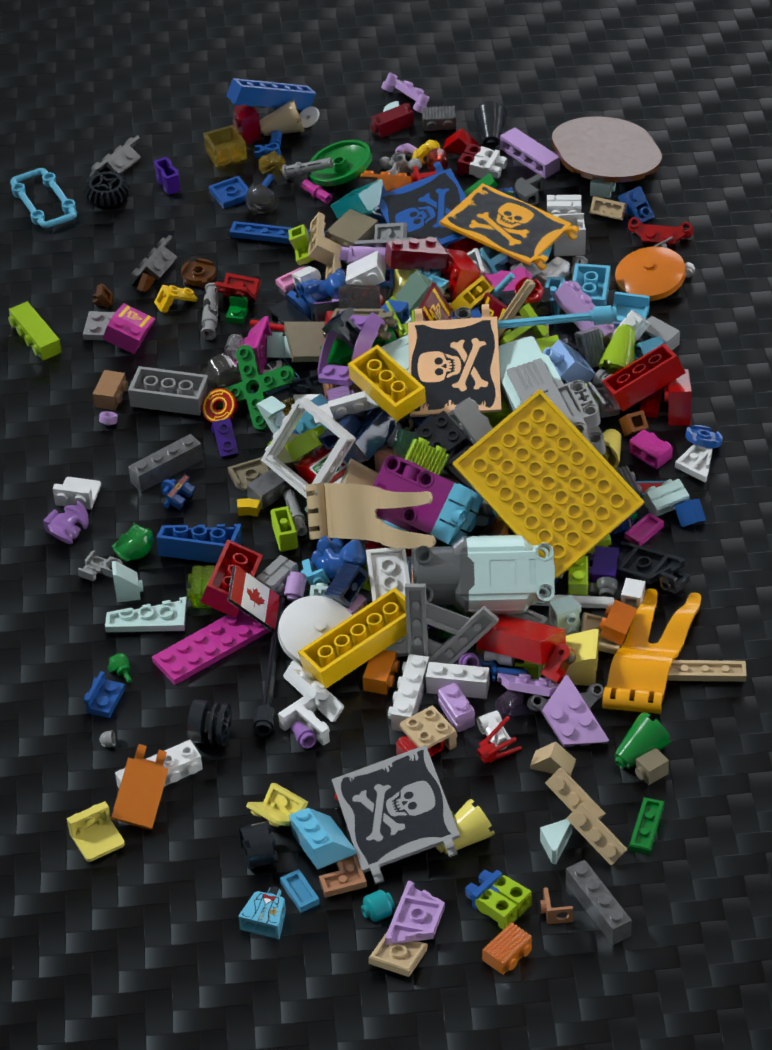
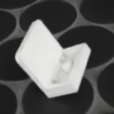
M67 477L63 485L54 484L55 505H77V501H79L86 509L91 510L100 491L101 482Z

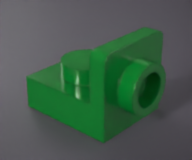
M230 296V307L226 315V322L244 324L248 313L247 298Z

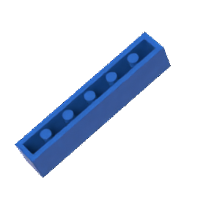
M233 78L226 96L231 100L232 104L237 106H259L261 108L271 107L273 109H278L289 101L294 100L297 111H302L307 107H311L316 93L306 85Z

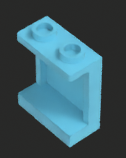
M615 292L613 307H616V322H622L624 318H627L631 310L647 319L650 297Z

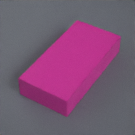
M648 513L624 533V539L642 546L664 527V521Z

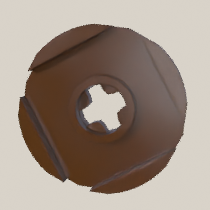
M195 259V262L192 263L188 261L181 268L183 283L205 288L206 284L215 279L216 268L207 259Z

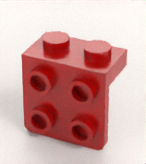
M226 273L224 283L215 282L214 286L226 298H230V296L246 297L247 302H249V300L256 301L261 281L257 278Z

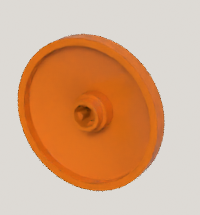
M646 247L628 254L620 261L615 272L616 284L622 293L649 296L650 301L659 300L673 294L683 284L686 276L682 257L675 251L664 247Z

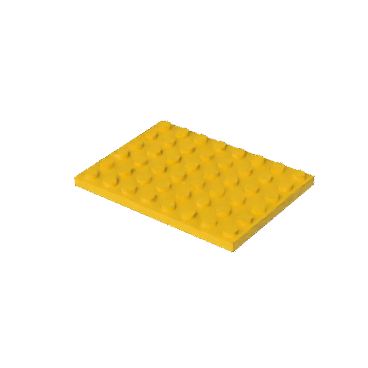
M541 389L535 392L452 463L455 469L515 535H522L531 545H539L541 543L551 545L554 555L555 579L559 578L645 503ZM538 550L539 556L544 558V553Z

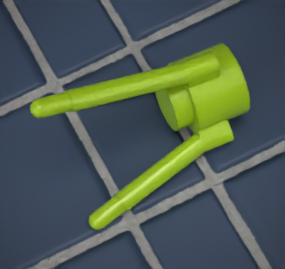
M386 301L385 303H386V305H387L389 311H393V312H394V310H393L392 306L390 305V303H389L388 301ZM412 310V322H415V310ZM394 312L393 318L397 319L399 327L394 330L402 338L408 335V323L401 324Z

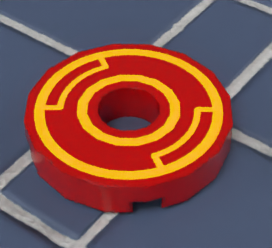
M224 388L210 391L202 403V412L211 423L228 418L232 420L238 408L235 395ZM223 402V408L217 411V405Z

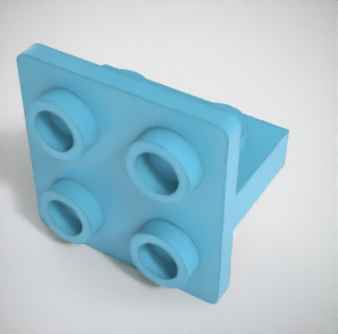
M486 245L480 249V255L489 264L492 274L502 270L509 271L505 263L511 258L510 256L497 252V250Z

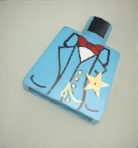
M270 887L267 893L257 891L252 895L238 916L240 930L280 939L286 907L285 899L280 897L281 890L279 888Z

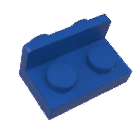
M100 671L98 677L94 678L90 691L84 696L87 713L110 718L125 691V684L107 680L105 672Z

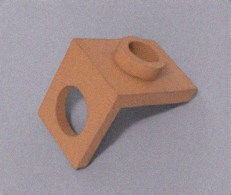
M543 888V900H540L541 913L546 914L547 924L573 922V906L551 908L548 888ZM561 912L568 913V915L563 918H559L556 916Z

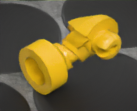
M434 140L426 141L425 144L414 150L412 159H419L422 167V164H425V156L436 157L439 154L440 144Z

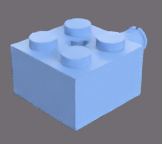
M560 340L551 348L547 347L543 351V354L550 357L562 381L566 380L569 383L582 380L587 383L596 374L580 352Z

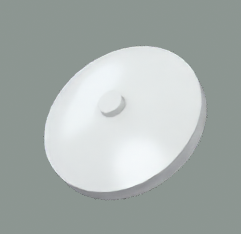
M307 596L292 602L281 615L278 625L280 645L292 660L302 665L298 651L352 616V614L345 606L328 597Z

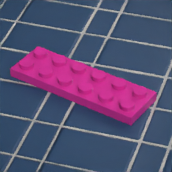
M239 610L236 618L226 615L152 656V660L166 677L176 685L271 631Z

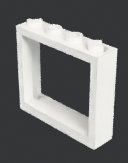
M308 398L297 399L295 404H292L291 411L282 420V426L273 435V440L266 447V452L261 461L307 499L306 485L308 483L277 458L305 411H308L339 437L312 484L330 482L356 438Z

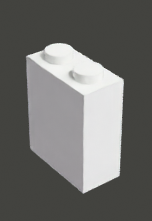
M379 251L347 265L345 282L353 296L385 281L386 264Z

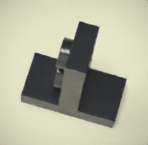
M350 306L332 317L322 330L326 334L334 330L348 347L354 351L360 329L350 319L355 313Z

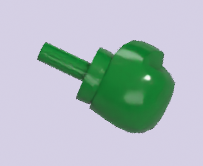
M123 653L111 656L107 666L109 672L116 671L118 676L124 675L126 681L131 683L132 679L128 674L131 668L127 656Z

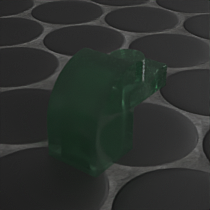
M398 429L393 442L395 456L404 459L413 439H417L418 434L405 429Z

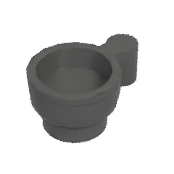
M611 577L599 578L596 583L588 584V595L599 594V597L614 598V594L618 589V581Z

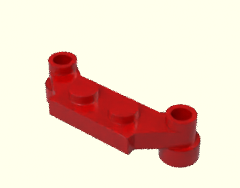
M633 217L628 223L629 231L632 234H637L641 238V243L658 244L672 236L674 239L666 242V245L676 246L677 241L682 238H690L693 235V227L689 222H683L678 227L642 224L638 218Z

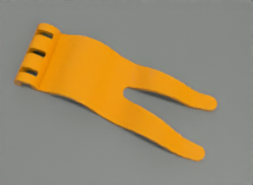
M648 589L645 591L644 600L634 615L627 637L613 657L607 686L604 688L603 708L661 714L669 670L672 662L677 658L683 647L693 618L699 611L701 595L699 593H691L686 603L670 619L658 643L652 644L648 640L657 607V590Z

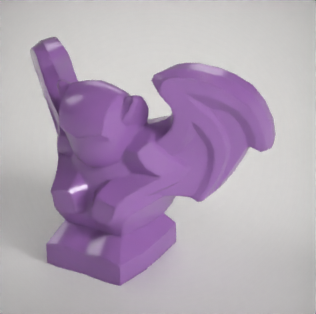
M77 501V505L64 507L65 513L59 514L54 509L43 520L45 531L64 543L72 544L73 540L78 537L79 531H81L75 524L80 523L84 529L88 527L87 510L79 501Z

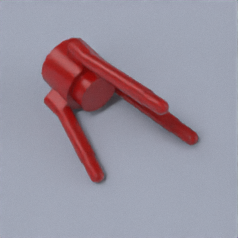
M506 716L483 741L478 743L480 748L477 749V753L485 764L522 749L521 746L498 753L499 750L515 742V737L497 747L492 742L488 744L510 719L509 716Z

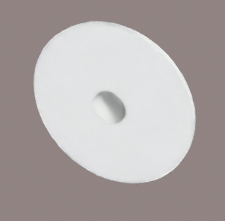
M307 107L299 114L303 128L311 127L319 119V110L316 107Z

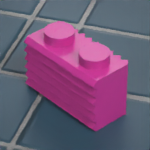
M644 429L629 441L630 454L635 455V457H638V459H641L644 463L646 462L656 470L672 458L673 447L667 441H662L654 433H649Z

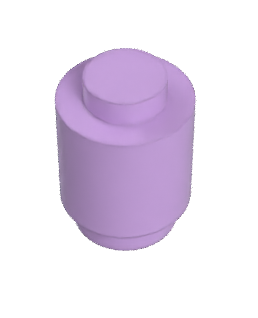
M290 572V576H287L284 591L287 600L294 602L303 598L307 581L305 574Z

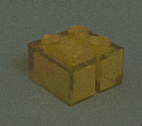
M235 125L203 133L205 150L215 167L229 164L230 161L239 162L247 159L245 141L239 135Z

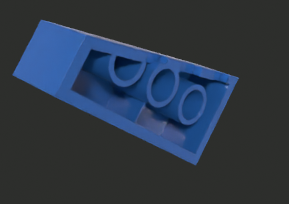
M217 524V527L205 528V525L188 528L187 525H164L157 535L158 555L217 563L227 539L239 545L242 544L241 524H234V527H225V524Z

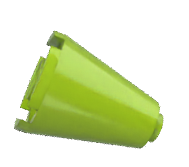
M622 324V326L617 327L599 362V368H606L605 371L609 374H614L635 361V330L632 329L631 325Z

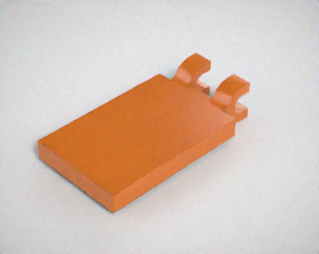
M138 744L135 758L127 759L111 819L152 830L169 770L163 767L167 752L159 750L155 762L143 759L147 746Z

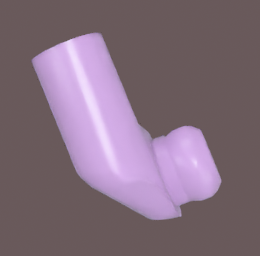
M406 143L398 146L395 153L413 155L414 150L417 148Z

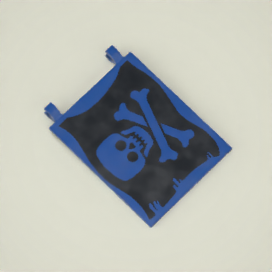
M440 161L433 164L436 174L390 192H386L384 185H382L381 199L378 207L386 223L404 222L408 224L407 237L416 239L434 237L437 238L442 247L467 238L439 224L447 214L467 198L451 169L443 170Z

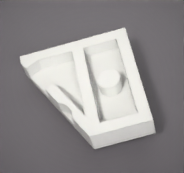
M693 444L675 462V468L706 482L712 457V448Z

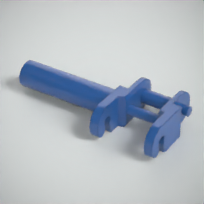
M480 659L479 667H492L489 669L492 675V682H495L498 673L515 676L527 674V669L496 667L497 663H495V660L483 662V659Z

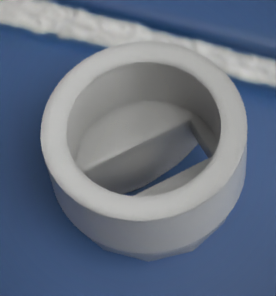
M106 731L101 734L99 740L102 746L107 748L116 746L114 731Z

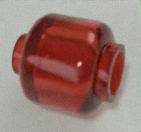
M434 148L427 153L426 163L430 171L436 170L433 164L439 161L443 170L447 168L448 157L444 150Z

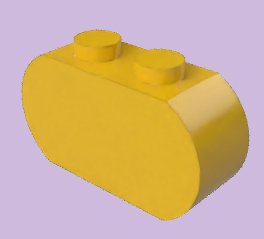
M482 275L467 287L449 306L454 312L460 307H467L470 310L475 309L482 302L485 293H491L495 288Z

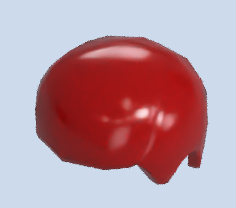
M524 277L517 282L514 290L515 294L518 293L527 279L529 280L528 277ZM537 279L532 280L535 283V287L524 304H534L542 298L544 287Z

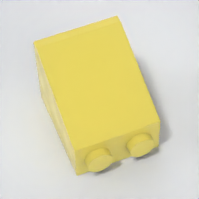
M599 629L566 635V645L576 652V659L569 665L563 677L568 675L574 685L590 686L595 684L598 664Z

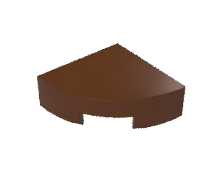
M143 273L138 290L147 291L153 285L155 277Z

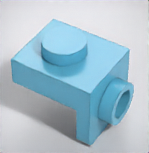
M309 559L302 561L303 570H301V573L306 575L305 579L310 586L317 583H330V579L323 568L316 570Z

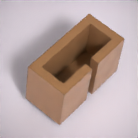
M104 370L93 392L96 408L116 410L118 404L122 402L124 391L128 389L125 373Z

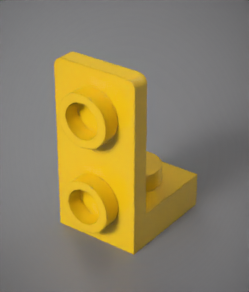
M162 285L154 303L161 312L167 313L173 299L197 302L198 298L190 288Z

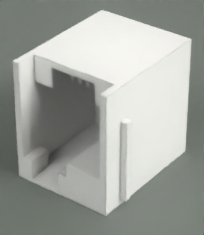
M584 213L553 214L572 223L571 226L579 227V231L574 233L578 235L575 240H570L563 233L553 243L554 256L585 255L586 228Z

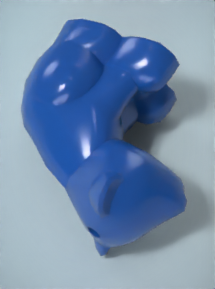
M340 268L329 275L327 280L318 281L311 279L296 284L299 298L304 299L308 305L322 302L330 296L334 299L351 297V292L345 282V272Z
M324 536L319 539L317 550L314 551L311 557V563L317 570L323 568L329 579H335L337 572L341 569L344 562L358 566L367 565L366 552L359 540H351L344 546L340 538H335L331 541L329 537Z

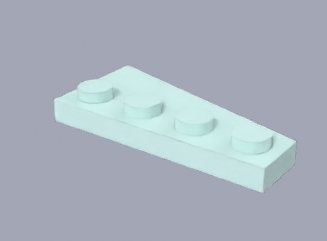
M187 597L180 598V601L170 602V600L162 601L160 605L151 606L147 604L142 605L143 607L140 609L126 608L107 612L106 632L185 631Z

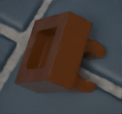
M101 283L97 286V291L93 295L95 300L92 302L96 307L103 304L108 308L112 306L113 293Z

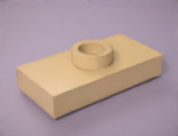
M593 196L589 213L623 221L627 204Z

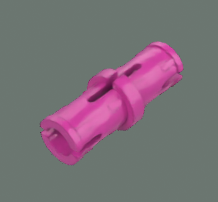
M308 179L303 181L301 188L309 192L313 198H318L325 204L331 202L332 199L330 198L333 196L324 191L320 185H315Z

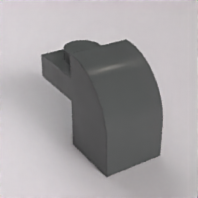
M537 174L527 180L519 178L515 183L516 199L532 206L538 204V193L543 190V177Z

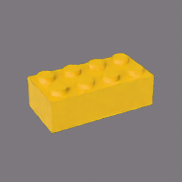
M374 346L348 363L350 379L396 422L426 403L425 387L380 346Z

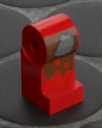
M559 644L550 655L541 674L560 684L569 665L575 661L576 652L566 644Z

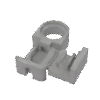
M92 551L85 559L86 565L84 568H78V575L94 581L96 574L102 571L103 575L113 577V571L109 569L112 567V562L116 561L122 564V561L112 556L104 559L96 556V552Z

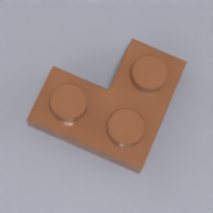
M357 854L335 862L338 871L319 876L325 898L367 887V881L362 872Z

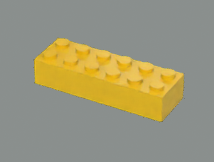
M394 587L299 650L298 654L302 667L309 671L312 677L322 683L326 689L407 635L405 596Z

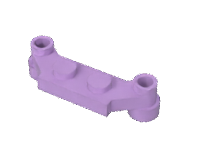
M389 73L386 81H383L381 88L388 92H393L394 88H397L414 99L416 102L413 109L422 113V108L427 107L426 105L430 97L425 95L422 89L414 88L413 83L398 80V76Z

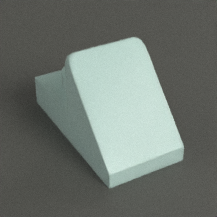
M270 396L257 403L256 406L274 435L275 431H278L282 426V420L285 417L282 410L286 406L275 397Z

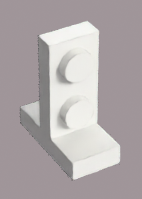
M306 694L278 713L279 727L284 731L289 729L295 721H301L316 733V740L323 746L330 742V729L325 722H321L316 718L313 713L316 711L315 699L309 694Z

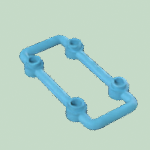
M38 168L11 179L13 195L16 198H21L31 212V220L35 225H40L42 228H50L76 218L75 201L67 199L57 185L54 173L48 172L44 168ZM43 175V184L46 187H51L62 202V210L66 215L44 221V212L35 208L25 194V185L18 182Z

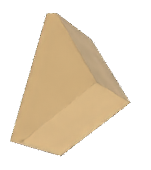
M555 741L535 751L530 769L554 774L562 767L571 777L576 759Z

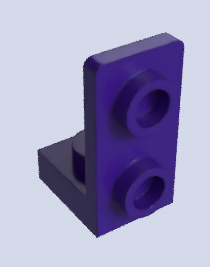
M231 419L212 422L211 429L216 437L220 457L238 454Z

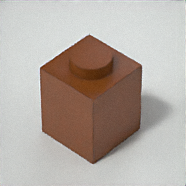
M643 410L627 414L619 419L624 437L640 433L643 429L649 428Z

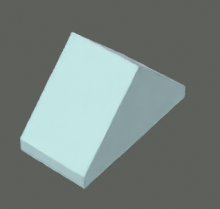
M567 819L540 827V841L553 864L557 863L572 834V824Z

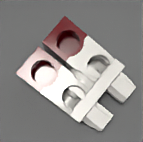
M469 143L457 161V175L464 176L465 173H468L477 178H483L490 173L493 178L499 179L501 170L507 166V158L500 156L499 150L494 151Z

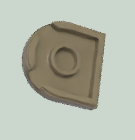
M262 457L228 467V473L238 489L247 491V484L269 471L268 466L261 461Z

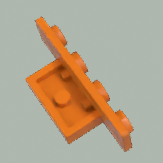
M364 171V173L360 174V179H382L386 192L396 190L412 182L411 176H407V173L391 175L390 172L374 174V171Z

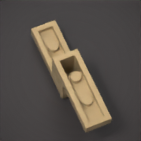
M318 212L310 223L308 256L326 265L325 280H327L329 275L333 274L338 268H342L341 260H339L341 245L325 238V215Z
M562 767L559 768L545 784L572 811L566 819L610 865L614 864L628 849L600 821L606 813Z

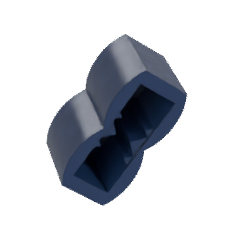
M347 414L341 420H335L353 436L362 425L354 414ZM326 428L319 437V440L326 449H333L339 437Z

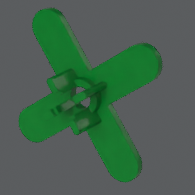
M242 345L236 352L242 382L224 389L229 390L235 395L237 403L247 400L253 426L258 430H264L268 427V424L256 404L265 399L264 393L290 384L295 378V372L291 367L283 366L260 375L253 348L249 345ZM252 385L259 387L256 393L250 389ZM220 402L217 408L222 409L224 406L223 402Z

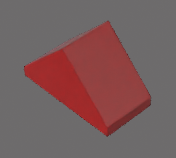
M461 128L446 139L443 152L462 154L469 143L478 145V142Z

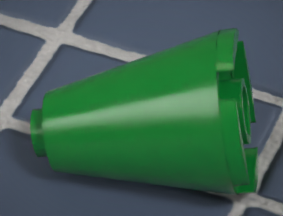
M643 712L637 717L614 753V761L620 768L623 769L625 767L629 769L636 765L638 757L654 748L660 751L671 743V740H668L670 735L658 720H650L648 718L650 714Z

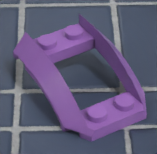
M373 312L369 316L352 315L350 317L352 322L360 329L352 361L371 349L378 335V328L385 323L382 318ZM333 330L327 334L321 349L318 362V380L320 383L351 386L354 382L349 377L348 366L327 365L332 345L338 335Z

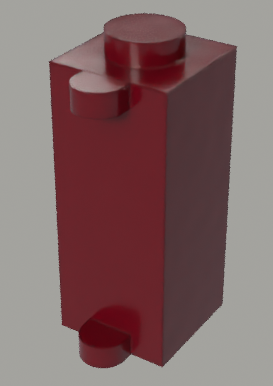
M402 104L372 116L370 127L373 133L382 138L414 125V115L410 104Z

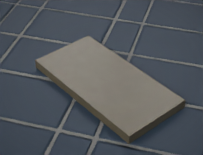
M325 322L284 323V330L293 362H319L320 347L323 346L325 340L323 336L324 331L322 330Z

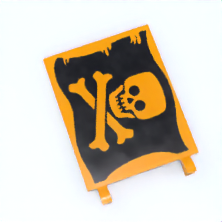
M483 183L439 223L527 265L535 263L540 270H544L547 267L544 263L548 260L547 256L541 254L563 233L570 240H575L578 235L574 233L579 231V227L571 226L572 223Z

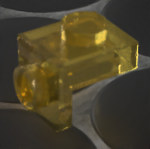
M274 150L258 160L259 170L264 174L277 166L282 172L285 160L282 155H278Z

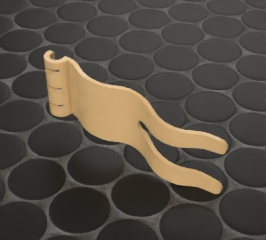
M344 483L306 485L310 540L321 539L324 536L329 538L360 539L379 542L388 547L408 549L419 546L434 547L436 545V539L433 535L395 529L380 520L376 513L377 509L415 507L430 504L433 496L429 491L393 492L376 486Z

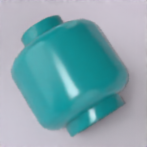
M378 890L363 898L361 911L365 918L369 917L373 922H377L391 916L395 905L388 892L385 893L383 890Z

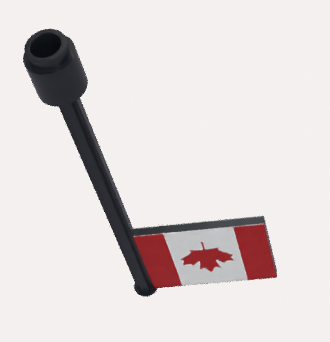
M235 565L232 570L228 602L272 631L263 702L261 706L256 708L253 725L258 735L267 736L274 729L276 711L271 707L280 645L278 625L284 612L287 597L284 594L278 595Z

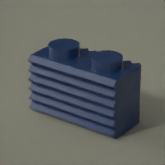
M344 562L324 594L326 597L349 608L369 574L361 566Z

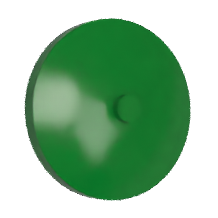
M360 140L336 142L320 150L310 160L312 162L331 157L333 168L308 172V175L314 184L320 186H336L349 182L368 168L372 161L371 150L365 142Z

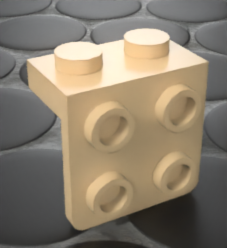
M433 705L400 723V728L417 747L426 745L428 749L443 740L444 745L449 750L457 747L456 730Z

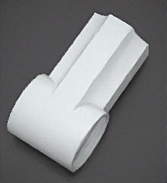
M497 710L477 717L480 732L487 736L502 721ZM502 727L490 742L497 747L511 738L505 728Z

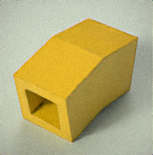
M250 498L237 499L238 516L250 515L258 517L261 510L260 500Z

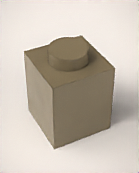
M657 748L636 759L635 773L639 779H643L648 785L668 774L669 760Z

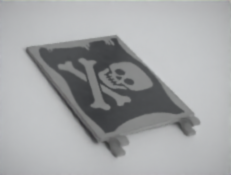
M426 745L332 779L362 872L371 871L376 884L384 881L380 871L381 866L438 845H445L449 857L457 855L453 840L460 838Z

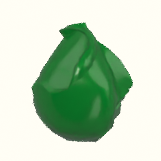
M133 523L126 534H122L118 541L112 545V548L126 562L141 559L153 548V532L148 528Z

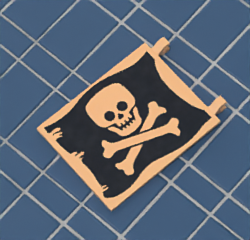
M482 304L481 318L423 321L422 308L415 309V322H408L409 374L425 387L426 403L412 411L410 416H436L442 411L448 413L456 405L469 397L478 404V409L481 413L502 412L497 317H490L489 304Z

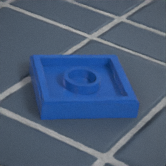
M239 176L209 186L210 193L223 209L250 200L253 196L251 190Z

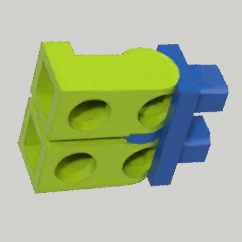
M484 870L478 877L479 883H481L480 886L470 883L465 888L466 896L472 900V907L497 921L498 926L503 930L511 922L514 923L518 916L520 917L532 905L531 891L509 877L502 875V872L496 870L494 873Z

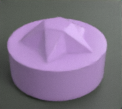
M105 411L99 414L100 423L108 426L117 423L118 415L116 413Z

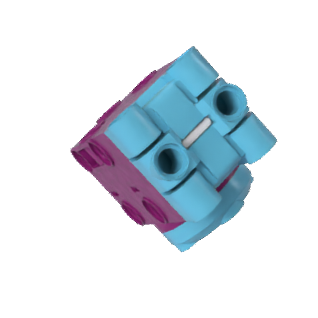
M395 455L386 457L373 486L393 492H431L433 500L430 504L415 507L377 509V517L395 529L420 534L425 532L451 546L462 536H467V533L462 532L461 529L467 532L473 530L477 523V516L475 513L470 512V510L478 513L484 500L473 490Z

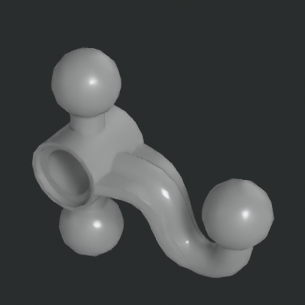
M396 153L391 157V160L386 156L380 158L379 166L384 170L392 167L391 170L386 172H390L391 175H397V173H407L409 168L413 171L414 166H417L418 170H420L421 161L416 158L407 161L405 154Z

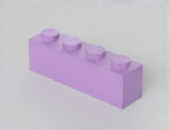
M513 128L500 135V149L537 174H540L543 178H547L560 170V158L557 154L517 128Z
M564 281L552 295V298L566 314L588 313L593 311V307H596L592 303L591 297L581 290V286L575 281ZM590 321L574 322L581 331L591 327L600 328L605 336L603 340L604 347L609 343V337L615 331L613 323L594 325V322Z

